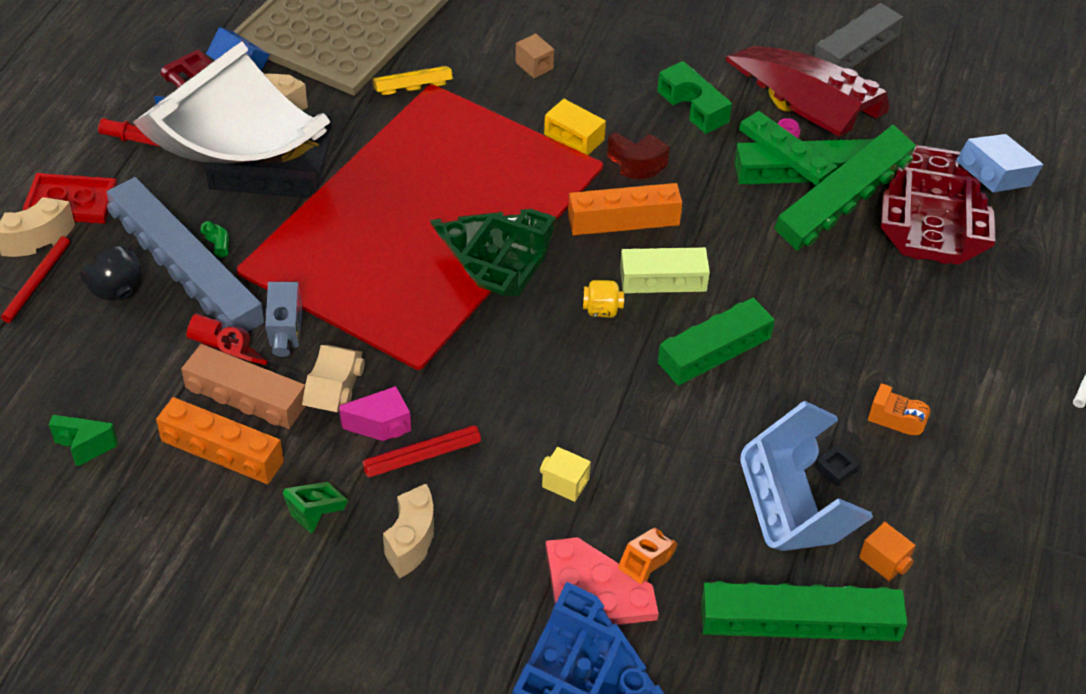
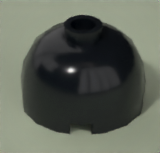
M125 246L109 248L95 256L97 262L91 267L88 262L83 266L80 272L81 279L92 294L103 300H125L134 293L133 290L141 279V265L130 247L129 250Z

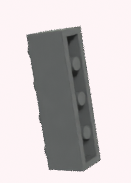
M879 3L872 9H868L858 18L851 20L843 28L837 29L826 39L820 40L815 46L814 57L842 68L850 69L898 37L903 16L884 4Z

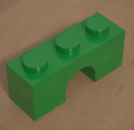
M684 61L659 72L657 92L672 105L683 101L691 102L689 120L704 134L729 123L732 103Z

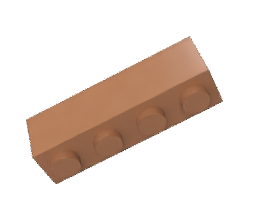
M203 344L199 345L181 368L185 388H188L191 392L213 398L220 404H228L238 408L243 413L265 419L272 425H280L290 429L305 408L302 405L305 384Z

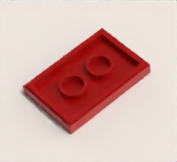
M36 173L22 211L36 205L42 197L69 201L74 222L105 224L109 214L107 209L109 200L106 191L118 186L117 178Z

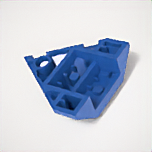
M566 582L528 664L526 663L512 694L664 693L659 685L655 686L645 672V665L617 624H612L604 612V605L599 598L569 582Z

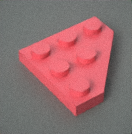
M578 537L546 541V554L555 604L566 582H569L596 595L604 605L603 610L613 625L615 623L620 625L658 620L659 613L653 585L647 581L639 584L619 570L617 562Z

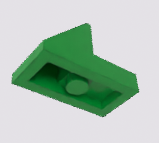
M52 415L49 422L54 442L67 447L71 446V453L76 466H80L115 448L118 444L113 423Z
M329 482L285 488L283 492L291 516L309 533L314 532L322 514L342 511L348 502Z

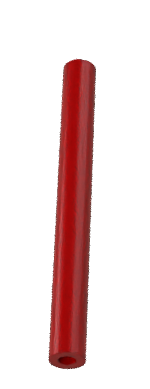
M61 236L0 316L4 322L11 323L69 246L70 241L68 238Z

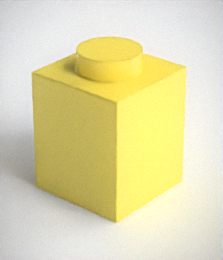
M557 447L551 457H545L540 467V473L543 474L542 487L575 502L589 481L591 461Z

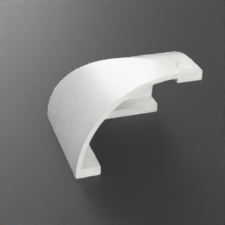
M240 42L133 121V123L154 143L178 156L206 163L231 164L271 158L296 148L309 138L316 140L327 131L325 126L330 123V120L324 113L318 114L313 118L290 102L246 54L248 48L243 42Z

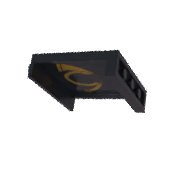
M303 111L313 118L318 114H322V112ZM324 113L330 120V123L325 126L327 131L316 140L309 138L296 148L283 154L243 163L223 164L208 162L205 169L208 188L212 190L310 198L318 191L333 134L331 113Z

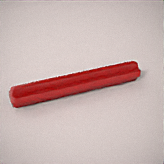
M473 425L362 461L363 470L367 477H372L467 447L481 441L480 432L477 426Z

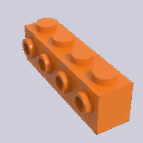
M677 183L569 193L568 219L572 236L680 225L683 202Z
M172 397L156 418L162 442L265 484L270 483L284 462L280 439L175 397Z

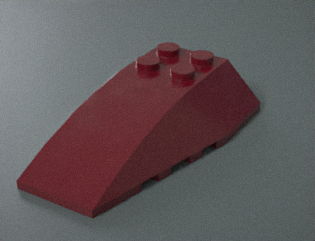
M751 46L728 55L725 60L747 77L755 76L758 79L756 84L760 87L766 88L768 86L774 90L773 96L779 101H784L785 99L791 103L789 108L839 137L852 131L860 111L874 118H878L889 111L887 91L880 88L878 83L857 76V72L852 69L842 68L817 57L779 48Z
M916 145L912 154L913 161L905 169L899 168L897 170L896 177L892 179L888 190L886 189L884 192L881 228L904 256H910L913 259L934 260L942 264L952 263L960 265L994 246V210L991 206L987 205L988 198L985 193H981L979 180L974 178L970 172L956 161L961 152Z

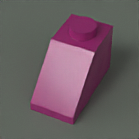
M396 386L339 406L341 426L345 430L381 441L397 438L411 431L410 412Z

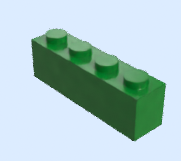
M754 297L743 303H737L733 308L721 314H715L709 320L697 326H691L685 332L664 340L659 347L658 364L679 386L771 339L775 319Z

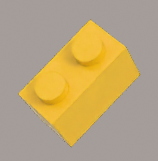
M563 99L545 114L544 135L589 155L605 139L606 120Z

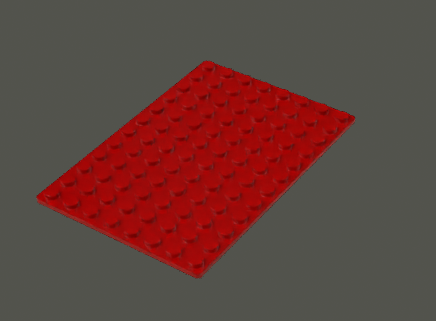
M432 84L427 86L237 267V274L267 291L268 282H298L303 310L406 365L420 370L492 292L477 286L431 226L430 220L441 219V223L458 221V217L497 212H503V216L520 214V210L524 209L543 212L555 216L557 220L568 208L569 193L583 192L602 171L603 163Z

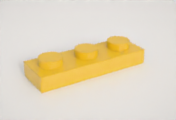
M447 66L372 78L373 88L377 92H381L382 95L396 93L398 88L406 87V90L410 91L421 89V85L427 83L436 86L445 85L446 80L453 78L451 69Z

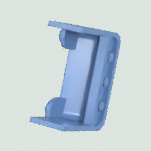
M803 401L750 441L743 448L740 458L765 542L769 547L779 551L835 544L873 518L870 511L839 498L818 512L804 470L817 459L819 447L815 437L836 423L838 419L836 415L806 401Z

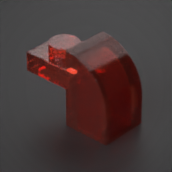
M614 132L608 137L607 157L621 165L620 174L631 179H647L655 176L668 166L670 146L651 134H648L637 144H634L617 132Z

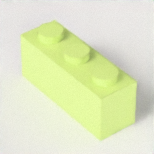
M706 248L622 249L620 274L622 291L624 293L707 291L710 272Z

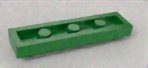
M760 111L740 122L739 130L816 186L837 170L838 166Z

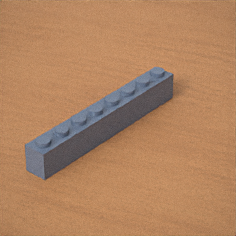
M136 177L106 191L109 200L107 209L114 219L118 218L125 230L137 237L140 246L152 253L158 265H164L168 269L171 278L183 285L190 298L195 297L199 301L201 308L207 315L211 314L217 321L222 322V329L237 326L249 332L264 323L262 304Z

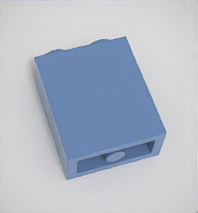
M1007 134L968 139L956 160L992 192L1031 186L1044 165Z

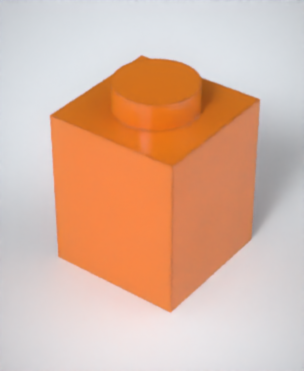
M884 522L865 539L859 558L890 582L898 573L904 575L912 566L914 560L911 557L916 545L888 523Z

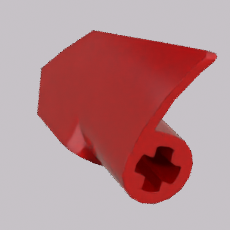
M194 314L191 318L186 333L187 339L220 349L226 354L250 362L266 365L267 360L249 347L250 336L244 328L236 326L222 329V322L199 314ZM236 334L235 338L239 339V341L233 339L230 335Z

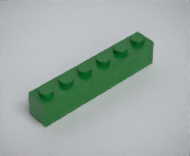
M891 125L779 215L774 229L796 251L804 245L807 247L811 246L818 239L821 231L824 229L829 231L835 226L842 214L847 216L856 208L859 200L862 198L867 200L876 191V187L880 183L885 185L893 178L897 169H905L914 159L912 154L916 145L897 127Z
M874 139L802 142L838 166V169ZM737 143L734 164L739 184L811 182L758 143Z
M723 581L704 583L701 597L703 635L901 641L907 627L903 590L888 587L872 589L858 588L856 586H793L787 583L760 585L755 582L728 584Z

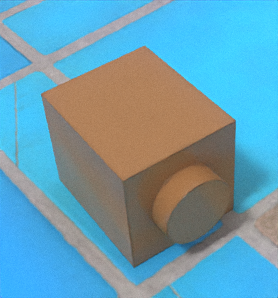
M537 34L531 35L516 43V63L531 77L536 78L554 69V49Z

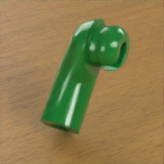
M211 221L204 222L201 225L200 231L205 239L215 244L214 254L217 257H226L229 250V233Z

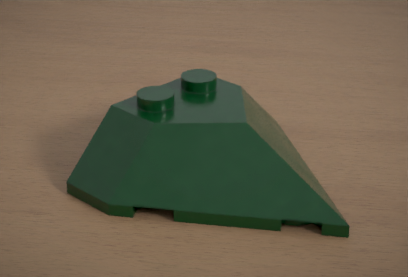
M533 209L520 210V214L503 216V212L458 217V221L441 223V219L430 220L431 226L477 286L504 296H519L545 259L556 223L555 216Z

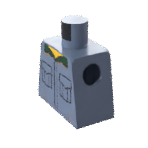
M268 282L266 331L269 344L273 347L272 353L276 356H288L291 347H298L300 345L304 311L298 282Z

